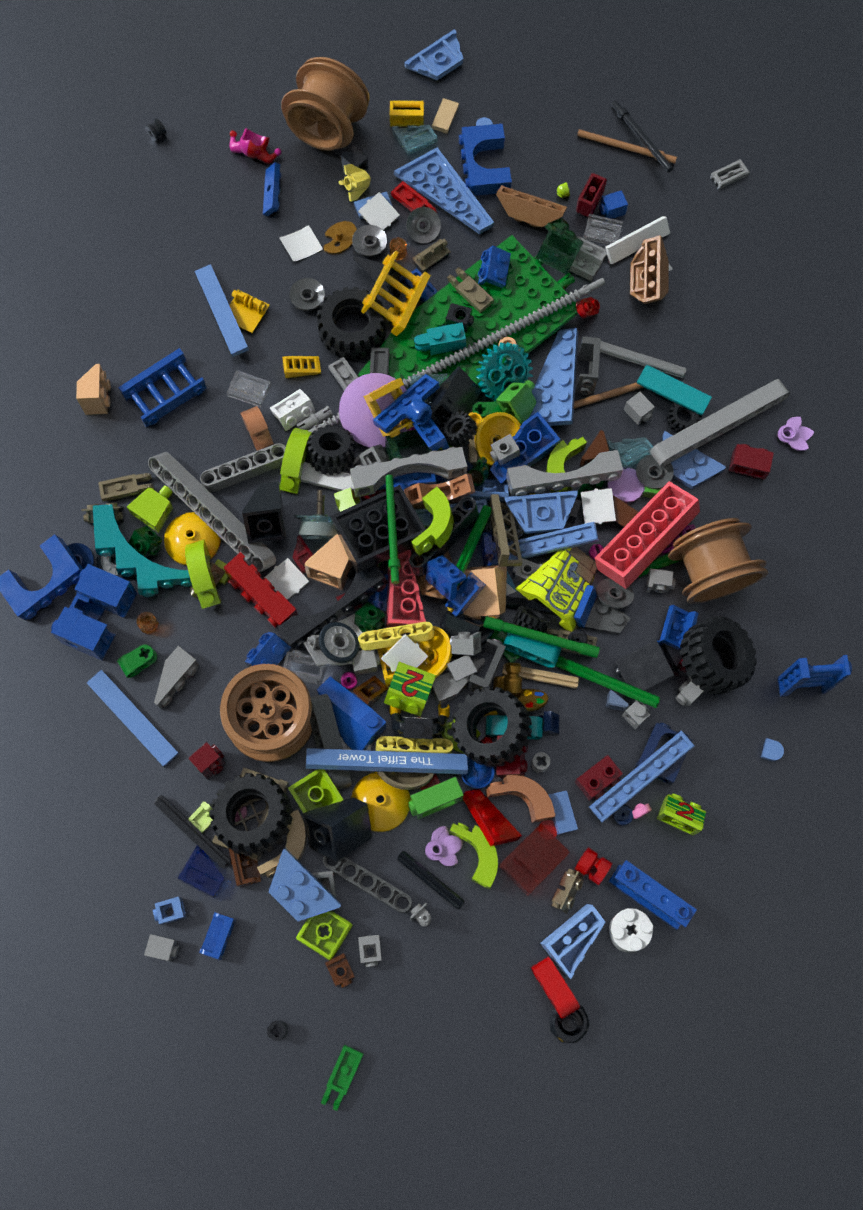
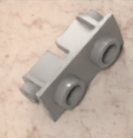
M419 903L410 911L412 914L410 920L412 921L415 918L421 926H428L431 922V915L425 909L427 904L425 903L422 906Z

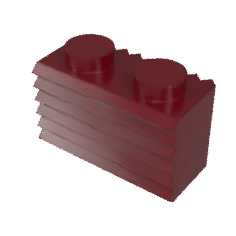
M591 173L578 198L577 213L587 217L592 216L605 191L606 178Z

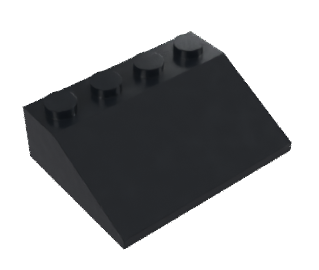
M398 485L394 487L397 550L398 554L414 548L411 541L423 533L426 528L403 489ZM386 491L330 516L346 554L357 573L390 559Z

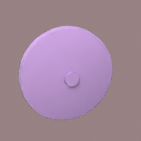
M381 373L366 374L352 381L343 392L339 403L340 422L345 431L348 430L350 435L353 436L354 441L366 447L381 444L382 447H387L396 443L407 432L403 428L400 430L401 433L395 437H383L379 428L374 425V417L363 397L395 380V378ZM404 386L400 387L402 392L404 393L406 391V388ZM391 393L376 399L381 412L394 402Z

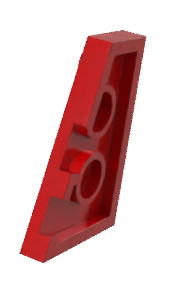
M480 789L463 793L465 804L491 847L518 841L522 837Z

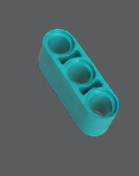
M507 633L503 643L507 651L549 668L556 666L562 650L561 647Z
M507 715L486 716L485 736L497 738V736L503 735L508 725ZM529 716L532 725L529 726L532 734L527 736V739H542L543 718Z

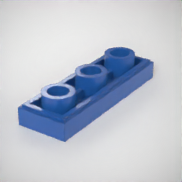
M276 162L265 171L263 215L267 217L273 212H277L280 205L278 195L280 194L279 180L281 179L280 164Z

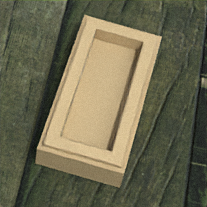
M443 98L433 121L432 129L448 134L459 108V103Z

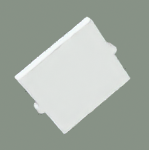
M380 192L371 200H367V203L358 210L360 215L370 225L378 226L382 230L390 227L391 223L400 216Z
M596 488L594 491L581 492L584 524L595 522V524L601 525L604 522L616 521L612 488L602 490Z
M289 558L279 566H275L274 570L264 577L271 582L275 588L274 590L276 592L279 591L287 600L295 594H299L300 590L309 583V580Z
M405 634L381 659L394 672L398 662L417 668L428 655L419 647L418 643H414Z

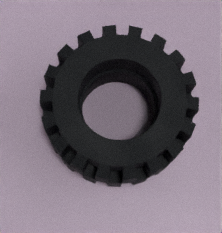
M326 425L324 428L319 427L318 431L314 430L312 435L309 436L308 459L312 468L315 467L317 472L321 471V474L329 473V475L337 473L338 475L341 474V471H347L348 467L351 468L352 462L355 459L354 438L348 430L345 431L343 427L338 428L337 425H333V427Z

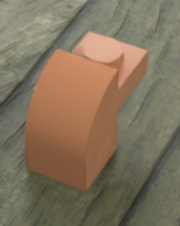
M257 406L240 413L257 451L274 444L264 417Z

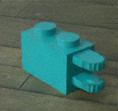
M463 322L426 329L427 333L420 334L414 339L417 351L430 350L431 355L456 351L466 347Z

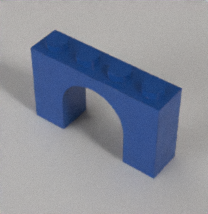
M503 124L462 127V134L459 135V145L463 146V149H461V160H465L463 174H467L465 184L474 196L497 194L501 185L511 188L510 167L487 169L479 166L474 160V157L482 151L504 149L505 136Z
M55 534L40 545L53 568L51 580L44 588L38 591H29L17 573L9 569L0 576V592L17 617L24 620L33 618L37 611L50 605L54 598L63 595L67 588L79 581V575L83 567L64 540Z

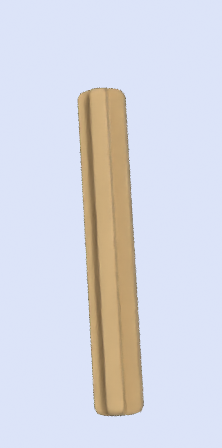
M506 664L503 665V675H507V672L505 671ZM522 666L519 676L523 679L575 689L579 684L578 677Z

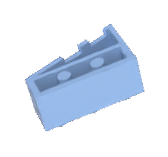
M586 904L540 943L565 977L569 979L573 977L574 971L579 963L582 962L588 948L593 944L601 931L605 920L593 905Z

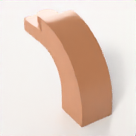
M464 474L440 484L417 483L404 489L408 500L413 508L425 509L422 498L435 487H438L445 494L449 504L460 502L464 497L475 493L471 474Z
M507 775L503 779L504 784H502V781L494 782L485 790L487 798L503 795L520 797L529 808L532 823L551 820L555 817L554 807L549 795L537 782L520 775Z

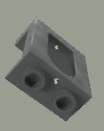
M582 337L578 360L589 361V373L579 375L575 393L582 395L594 394L599 374L601 338Z
M487 639L485 652L494 655L484 679L474 674L471 675L468 684L469 691L474 693V690L479 688L484 691L485 687L491 686L506 647L501 641Z

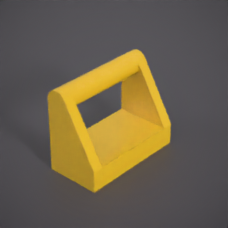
M390 101V126L424 127V101ZM394 108H420V110H393V109H394Z

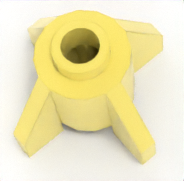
M352 164L344 165L345 175L347 176L344 180L339 181V185H345L348 191H352L348 192L349 201L358 200L370 185V175L365 170Z

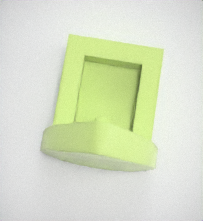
M203 801L200 804L201 806L188 820L204 834L211 826V821L213 820L210 818V810L214 809Z

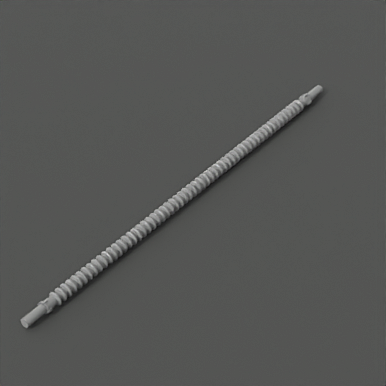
M600 278L589 285H584L579 290L575 289L574 293L565 294V297H560V300L552 301L551 305L547 304V307L542 306V309L538 308L537 312L533 311V314L529 313L528 317L524 316V319L519 318V321L515 320L514 324L506 325L505 329H500L501 331L496 330L495 334L492 332L491 336L483 337L482 341L477 340L478 343L473 342L472 346L469 344L468 348L460 349L459 353L454 352V355L450 354L449 358L445 357V360L436 361L435 365L427 366L426 370L422 369V372L417 371L416 375L408 376L407 380L404 378L403 386L409 389L410 385L412 386L425 374L432 377L433 373L437 374V371L442 372L443 368L447 369V366L455 365L456 361L461 362V359L465 360L466 356L474 355L475 351L478 353L479 349L484 350V347L488 348L489 344L497 343L498 339L501 340L503 337H507V335L511 336L512 332L516 333V330L520 331L526 325L534 324L535 320L539 321V318L544 319V316H548L549 313L553 314V311L557 312L558 308L562 309V306L567 307V304L570 305L572 301L576 302V299L580 300L581 296H587L591 291L605 285V280ZM337 413V416L333 415L332 419L328 418V421L323 420L322 424L314 425L308 431H318L319 427L324 428L326 425H329V427H333L335 424L339 425V413Z

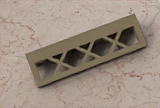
M491 494L488 507L492 508L490 520L499 566H522L523 562L514 516L506 503H500L499 494ZM501 509H507L508 513L503 516ZM504 522L510 526L508 531L505 530ZM507 537L513 541L511 546L508 545ZM510 553L515 555L517 560H508Z

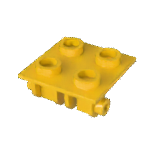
M234 290L232 292V297L234 298L229 305L240 328L253 333L270 305L240 290Z

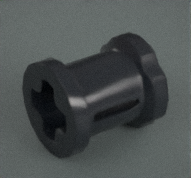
M283 1021L271 1022L267 1028L268 1037L274 1041L284 1039L288 1033V1027ZM276 1024H278L279 1028L283 1029V1032L279 1033V1037H277L276 1033L272 1032V1029L276 1028Z

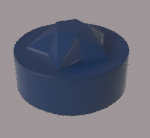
M624 804L613 813V818L620 825H628L633 820V811L630 806Z

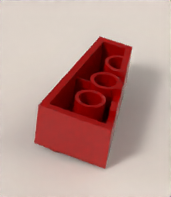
M241 552L224 566L229 579L227 581L233 589L238 588L242 592L241 596L247 602L252 601L255 604V610L260 615L265 614L268 617L267 621L274 628L279 627L291 617L298 615L296 608L279 591H274L275 588L267 578L261 579L258 569L253 564L249 566L246 563L245 556Z

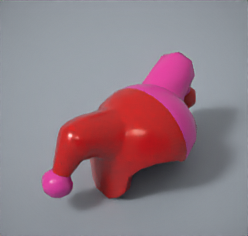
M246 128L240 141L236 142V131H230V150L233 153H244L247 157L257 158L266 164H271L282 153L279 148H276L272 154L267 152L269 137L260 136Z

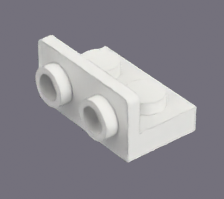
M301 389L270 407L272 414L281 422L285 431L310 417L311 413L314 414L316 412L310 398Z

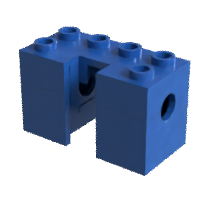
M87 564L86 568L80 572L79 581L74 588L77 592L69 608L64 607L58 620L53 622L51 633L62 644L102 661L116 636L107 629V624L99 621L102 614L106 610L125 618L138 593L130 581Z

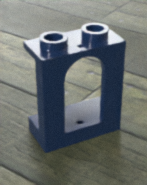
M656 723L634 768L638 767L655 752L663 735L672 739L678 733L671 730V727L665 723ZM684 733V734L688 737V739L692 742L693 740L689 738V735H687L686 733ZM687 753L671 765L668 771L665 770L656 779L671 786L675 782Z

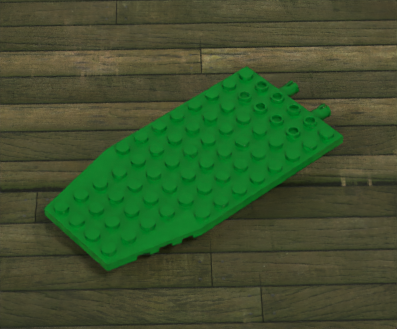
M511 235L497 246V248L511 253L506 285L503 288L488 282L482 285L478 284V272L482 264L481 259L464 271L467 276H470L494 299V302L482 313H479L456 291V288L451 283L447 284L413 311L405 329L398 336L391 333L380 346V348L390 349L389 376L395 379L401 378L402 381L404 378L407 380L408 376L412 377V374L416 375L417 371L422 372V369L426 370L427 366L435 365L436 361L445 360V357L449 358L450 354L454 355V352L459 353V350L431 355L430 350L417 351L414 343L416 336L427 333L426 329L446 326V316L451 303L472 308V316H475L472 327L469 326L468 331L465 332L466 348H468L469 344L472 346L473 342L478 343L477 340L482 341L483 337L491 336L492 332L495 334L496 330L501 331L500 329H505L506 325L514 324L515 320L519 321V318L524 319V316L528 317L529 313L537 312L538 308L542 309V306L547 307L546 305H551L552 301L556 302V299L560 300V297H565V294L569 295L565 289L575 282L573 275L569 277L571 273H567L559 281H555L541 266L552 258L550 251L545 248L533 257ZM459 276L456 278L459 283L463 281ZM572 301L570 305L567 304V307L562 306V309L558 308L557 312L553 311V314L549 313L548 316H544V319L539 318V321L535 320L534 324L530 323V326L526 325L525 328H521L520 331L516 330V333L512 332V335H507V337L513 338L519 347L524 348L525 353L531 352L578 315L576 302ZM458 317L457 319L463 320L464 317ZM498 339L497 343L493 342V345L495 344L498 346L500 340ZM489 344V347H484V350L479 349L478 353L475 351L474 355L466 356L465 360L461 359V362L456 361L455 365L451 364V367L443 368L442 372L437 371V374L433 373L431 378L439 382L440 386L460 366L473 382L482 389L483 387L478 385L481 380L476 378L481 372L476 369L482 367L478 362L485 360L482 354L488 355L487 349L493 350V345ZM505 356L502 359V363L505 362ZM371 359L359 372L358 378L370 374ZM495 371L492 373L491 378L494 377Z

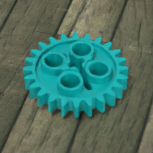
M500 342L499 346L494 344L493 350L487 349L488 355L482 354L485 360L478 362L482 367L476 369L481 372L480 375L476 376V378L481 380L478 383L479 386L483 387L481 392L486 393L485 396L494 401L505 391L504 385L506 382L508 387L513 382L525 383L528 377H533L529 373L533 367L528 366L532 360L526 359L529 354L524 352V348L516 344L512 345L509 342L506 344ZM505 356V362L502 363V359ZM495 371L494 377L491 378L492 373Z

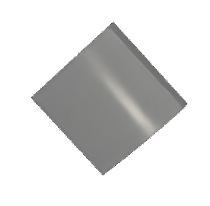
M577 236L560 266L592 281L607 256L606 249Z

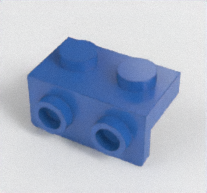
M495 246L485 250L481 256L482 264L478 272V284L482 285L488 282L503 288L506 285L511 253Z
M443 555L427 562V582L449 601L455 599L457 585L466 580V575Z
M675 605L669 606L660 641L677 650L682 649L680 645L683 635L689 628L697 624L699 613L696 611L687 612Z
M268 632L261 636L257 647L248 652L245 662L251 666L259 664L278 665L291 647L275 633Z

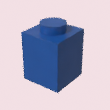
M622 190L602 196L601 204H599L600 213L604 214L606 221L625 215L628 207Z

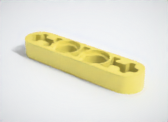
M419 622L363 632L359 635L358 641L362 650H374L394 646L403 637L401 635L404 633H410L407 636L414 643L430 640L435 633L430 622ZM391 636L389 639H382L383 637Z
M382 736L377 739L375 750L452 754L453 743L444 738L419 739ZM405 744L410 748L405 750L399 746ZM426 745L429 747V749L422 750L419 748V746Z

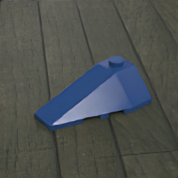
M536 412L522 423L520 429L513 436L520 449V455L501 466L498 461L494 462L490 471L499 483L503 484L507 481V468L524 465L530 467L551 454L555 446L561 442V439L541 414Z
M331 676L317 689L319 695L328 694L338 731L344 743L350 749L366 750L386 730V721Z

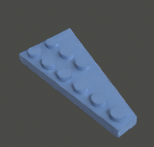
M438 147L394 170L396 177L478 234L494 227V221L469 188L466 187V184Z
M577 328L558 331L536 381L535 388L532 390V394L536 399V405L530 417L539 412L550 426L573 424L578 345Z

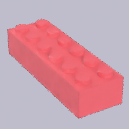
M669 481L595 557L597 570L627 589L700 513L699 499Z

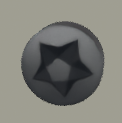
M574 630L568 636V639L579 643L588 642L587 634L582 630Z

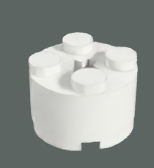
M627 908L620 911L612 918L609 924L611 942L622 952H637L645 948L652 938L653 925L645 913L637 909ZM632 926L635 934L628 935L626 927Z

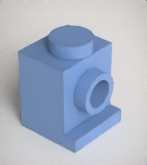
M181 897L155 903L156 909H153L154 919L156 922L159 921L161 925L187 918L183 898ZM169 908L173 909V914L171 916L167 915V910Z

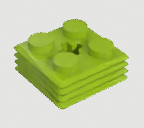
M328 911L308 918L296 939L328 960H331L353 925L333 911ZM328 926L330 934L321 937L319 929Z

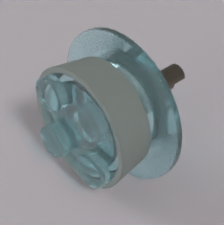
M317 490V514H313V516L293 515V517L301 520L299 535H302V538L319 539L320 535V539L331 540L337 534V531L330 516L324 514L325 495H322V490Z

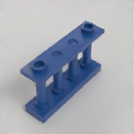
M180 348L118 387L124 399L127 401L132 398L144 413L141 419L145 427L154 425L160 418L195 395H200L207 388L202 377L196 381L184 366L186 359ZM175 369H178L190 384L183 390H180L169 376V373ZM159 379H163L175 395L165 400L154 386V383ZM145 388L151 392L160 404L152 410L147 407L138 395Z
M843 655L833 664L811 666L808 664L807 658H799L777 678L780 697L789 696L797 688L821 686L822 694H826L851 675V662L848 661L847 655Z
M625 860L622 866L618 865L608 880V883L675 930H678L680 925L686 927L697 910L627 860Z

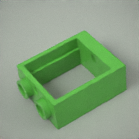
M456 777L410 795L408 806L412 816L416 815L419 820L462 802L464 795Z

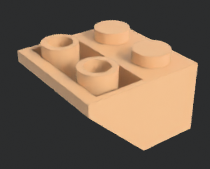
M95 364L77 381L76 399L85 415L107 414L108 407H110L108 390L111 389V384L100 364Z

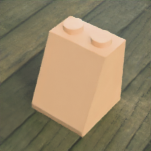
M338 534L311 556L304 565L308 578L343 590L348 579L347 575L353 567Z
M492 565L467 568L464 573L466 578L472 572L486 586L463 614L475 619H482L481 616L499 618L500 614L506 612L507 566Z

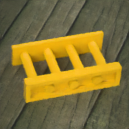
M397 251L391 256L388 254L382 263L384 267L371 293L367 294L362 302L364 306L361 310L364 314L371 307L390 320L392 325H394L391 333L395 336H398L405 329L431 276L427 272H424L421 276H415L395 262L399 253ZM393 268L411 281L413 288L408 289L388 275L390 269ZM386 281L406 295V302H401L381 288L383 282ZM377 294L399 308L400 314L395 316L375 302Z

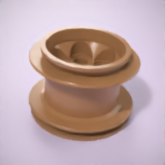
M326 57L311 58L299 68L296 74L298 89L291 90L284 95L281 102L282 113L291 131L306 144L322 150L342 149L348 146L353 139L351 123L360 121L366 115L370 101L369 92L361 78L341 62Z
M727 518L698 527L684 534L673 543L674 549L669 553L668 558L674 561H684L692 583L684 588L682 594L688 596L687 602L689 604H699L725 597L757 583L768 575V570L764 568L766 561L751 560L742 537L751 530V524L741 523L738 518Z
M274 664L254 665L239 672L225 688L220 705L221 722L233 744L246 756L264 762L286 759L297 753L306 744L312 733L310 724L312 712L310 694L303 681L292 671ZM266 691L265 697H256L257 693ZM279 694L286 695L285 700L281 702L277 701L276 697ZM246 706H253V710L249 714L243 713ZM265 707L269 708V715L263 713ZM286 712L293 713L292 718L289 720H284L282 716ZM253 724L260 725L257 732H250V727ZM278 727L280 730L277 735L269 734L271 728Z

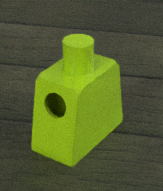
M165 485L159 492L152 488H147L127 506V509L131 515L159 533L173 509L171 502L168 500L173 491Z

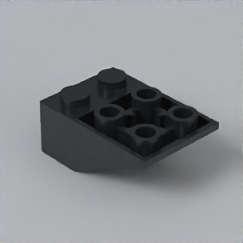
M458 366L440 385V388L424 402L431 406V418L440 427H444L443 423H447L446 419L448 417L451 418V414L454 413L456 415L458 411L469 414L481 393V389Z

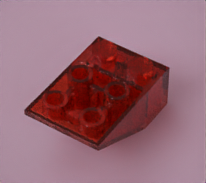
M540 824L499 867L528 896L570 852Z

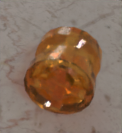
M393 238L389 243L390 256L397 251L399 253L395 260H402L407 255V243L403 238Z
M143 612L137 618V625L143 633L153 634L157 631L159 623L152 613Z

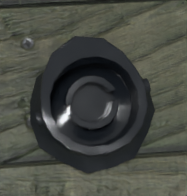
M580 1005V1009L564 1019L553 1008L550 1015V1029L560 1042L577 1043L587 1033L590 1023L583 1006Z

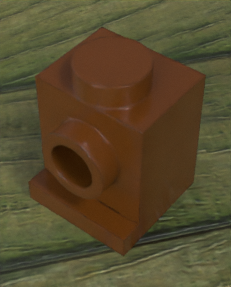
M344 953L325 962L336 987L340 985L341 988H344L353 983L351 979L355 975ZM343 968L345 970L344 975L339 976L337 969Z

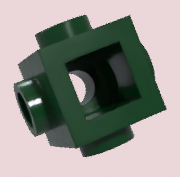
M144 526L134 530L128 543L146 558L151 555L154 556L159 552L162 539L155 531L151 530L148 526Z
M367 602L355 613L354 624L361 632L384 629L386 615L381 609Z

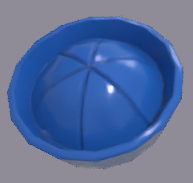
M469 757L467 758L468 772L467 774H461L464 783L476 789L488 786L494 779V766L480 765Z

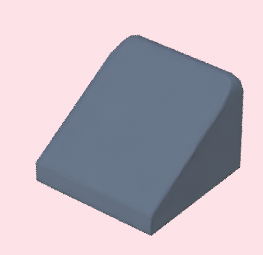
M610 690L607 695L606 708L625 711L628 703L614 691Z

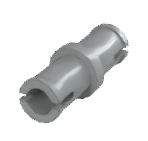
M326 406L315 414L311 413L310 417L296 425L299 429L310 430L314 425H319L323 420L332 417L333 413Z

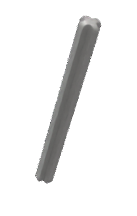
M603 341L600 344V352L642 366L647 364L661 372L684 378L687 369L685 367Z

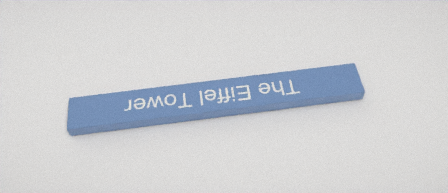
M306 749V769L467 774L468 772L467 756L465 754Z

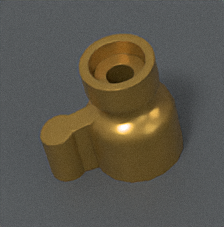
M506 663L505 671L507 675L494 677L493 689L495 690L496 687H499L510 693L522 692V678L519 676L521 664Z

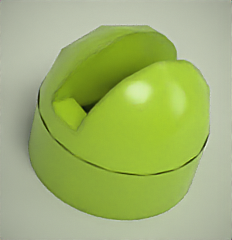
M567 182L557 187V194L561 198L570 196Z

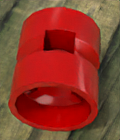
M588 847L574 870L579 871L583 876L589 875V880L599 885L613 863L604 857L599 858L598 853Z

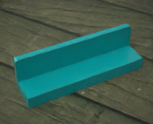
M647 364L637 380V384L699 415H703L712 398Z

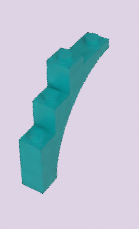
M112 504L93 506L95 550L97 555L108 557L115 554L118 575L130 577L133 574H137L139 595L152 597L154 594H158L159 586H162V588H171L173 585L192 586L188 570L168 568L154 563L139 554L126 541L116 523Z

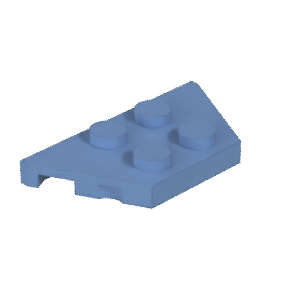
M452 30L405 61L404 67L439 80L463 64V55L460 51L456 30Z
M664 431L662 439L665 440L673 435ZM697 449L671 462L674 471L673 479L690 489L699 486L702 482H706L712 476L722 473L726 466Z
M568 491L504 497V500L525 534L553 532L564 529L578 492Z
M285 847L280 856L269 893L297 921L339 908L341 903Z

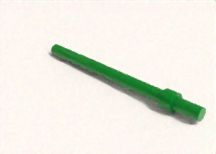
M386 475L390 549L388 567L391 570V583L399 584V569L401 567L397 550L393 475Z

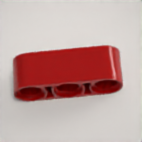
M549 956L531 967L533 974L562 1019L581 1008Z

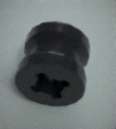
M157 118L153 120L151 125L145 126L147 133L154 141H157L159 136L167 134L164 125Z

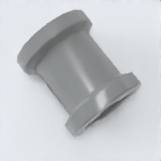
M539 752L534 755L531 764L532 769L536 773H543L548 769L551 761L548 754ZM544 760L543 765H537L538 761Z

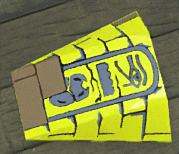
M578 547L560 550L515 589L528 600L537 598L562 619L559 623L560 626L572 632L577 630L578 626L574 615L586 586L592 585L597 570L596 562Z

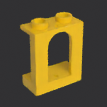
M401 378L395 379L363 396L374 418L381 413L376 399L391 393L395 401L403 394L400 387L404 383ZM405 418L388 433H385L380 428L379 430L383 437L390 436L392 438L399 435L401 429L405 428L407 430L413 427L412 423L414 422Z

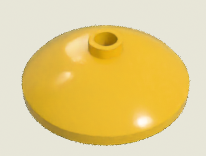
M496 412L487 415L479 423L476 429L475 446L479 456L487 459L486 464L490 466L494 464V460L490 455L493 438L498 441L509 434L513 437L520 429L521 424L514 416L505 412Z
M195 512L185 513L176 517L168 525L164 535V545L167 553L175 562L187 566L185 557L186 545L205 540L211 560L218 552L221 544V538ZM190 532L194 533L191 537L187 536Z
M433 626L435 633L433 638L415 643H418L419 647L428 655L417 668L432 673L437 678L447 668V664L451 660L452 647L449 635L443 629Z
M378 772L364 776L352 791L351 798H356L368 805L371 831L386 832L395 829L406 819L409 813V791L390 786L381 779ZM382 796L384 801L378 803L376 801L377 797Z

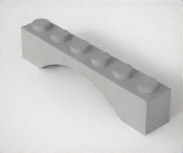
M451 447L443 451H431L423 455L415 454L407 458H395L391 461L375 462L367 466L358 465L351 468L350 473L355 497L375 494L386 483V475H393V478L408 473L423 472L452 479L467 474V463L463 448Z
M618 450L599 453L587 465L574 471L548 473L524 465L507 468L506 478L510 495L522 496L529 493L541 494L547 490L558 491L570 486L576 488L588 483L594 485L606 480L616 481L621 477L623 467Z

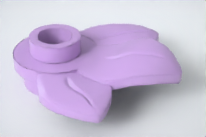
M792 417L788 419L785 426L778 430V438L780 441L788 443L795 450L805 451L808 449L806 441L811 438L814 431L801 426V417Z
M447 826L439 827L432 833L431 841L425 847L426 856L430 860L439 861L444 866H454L458 864L455 853L462 848L463 840L457 836H449ZM433 847H437L439 852L435 853Z

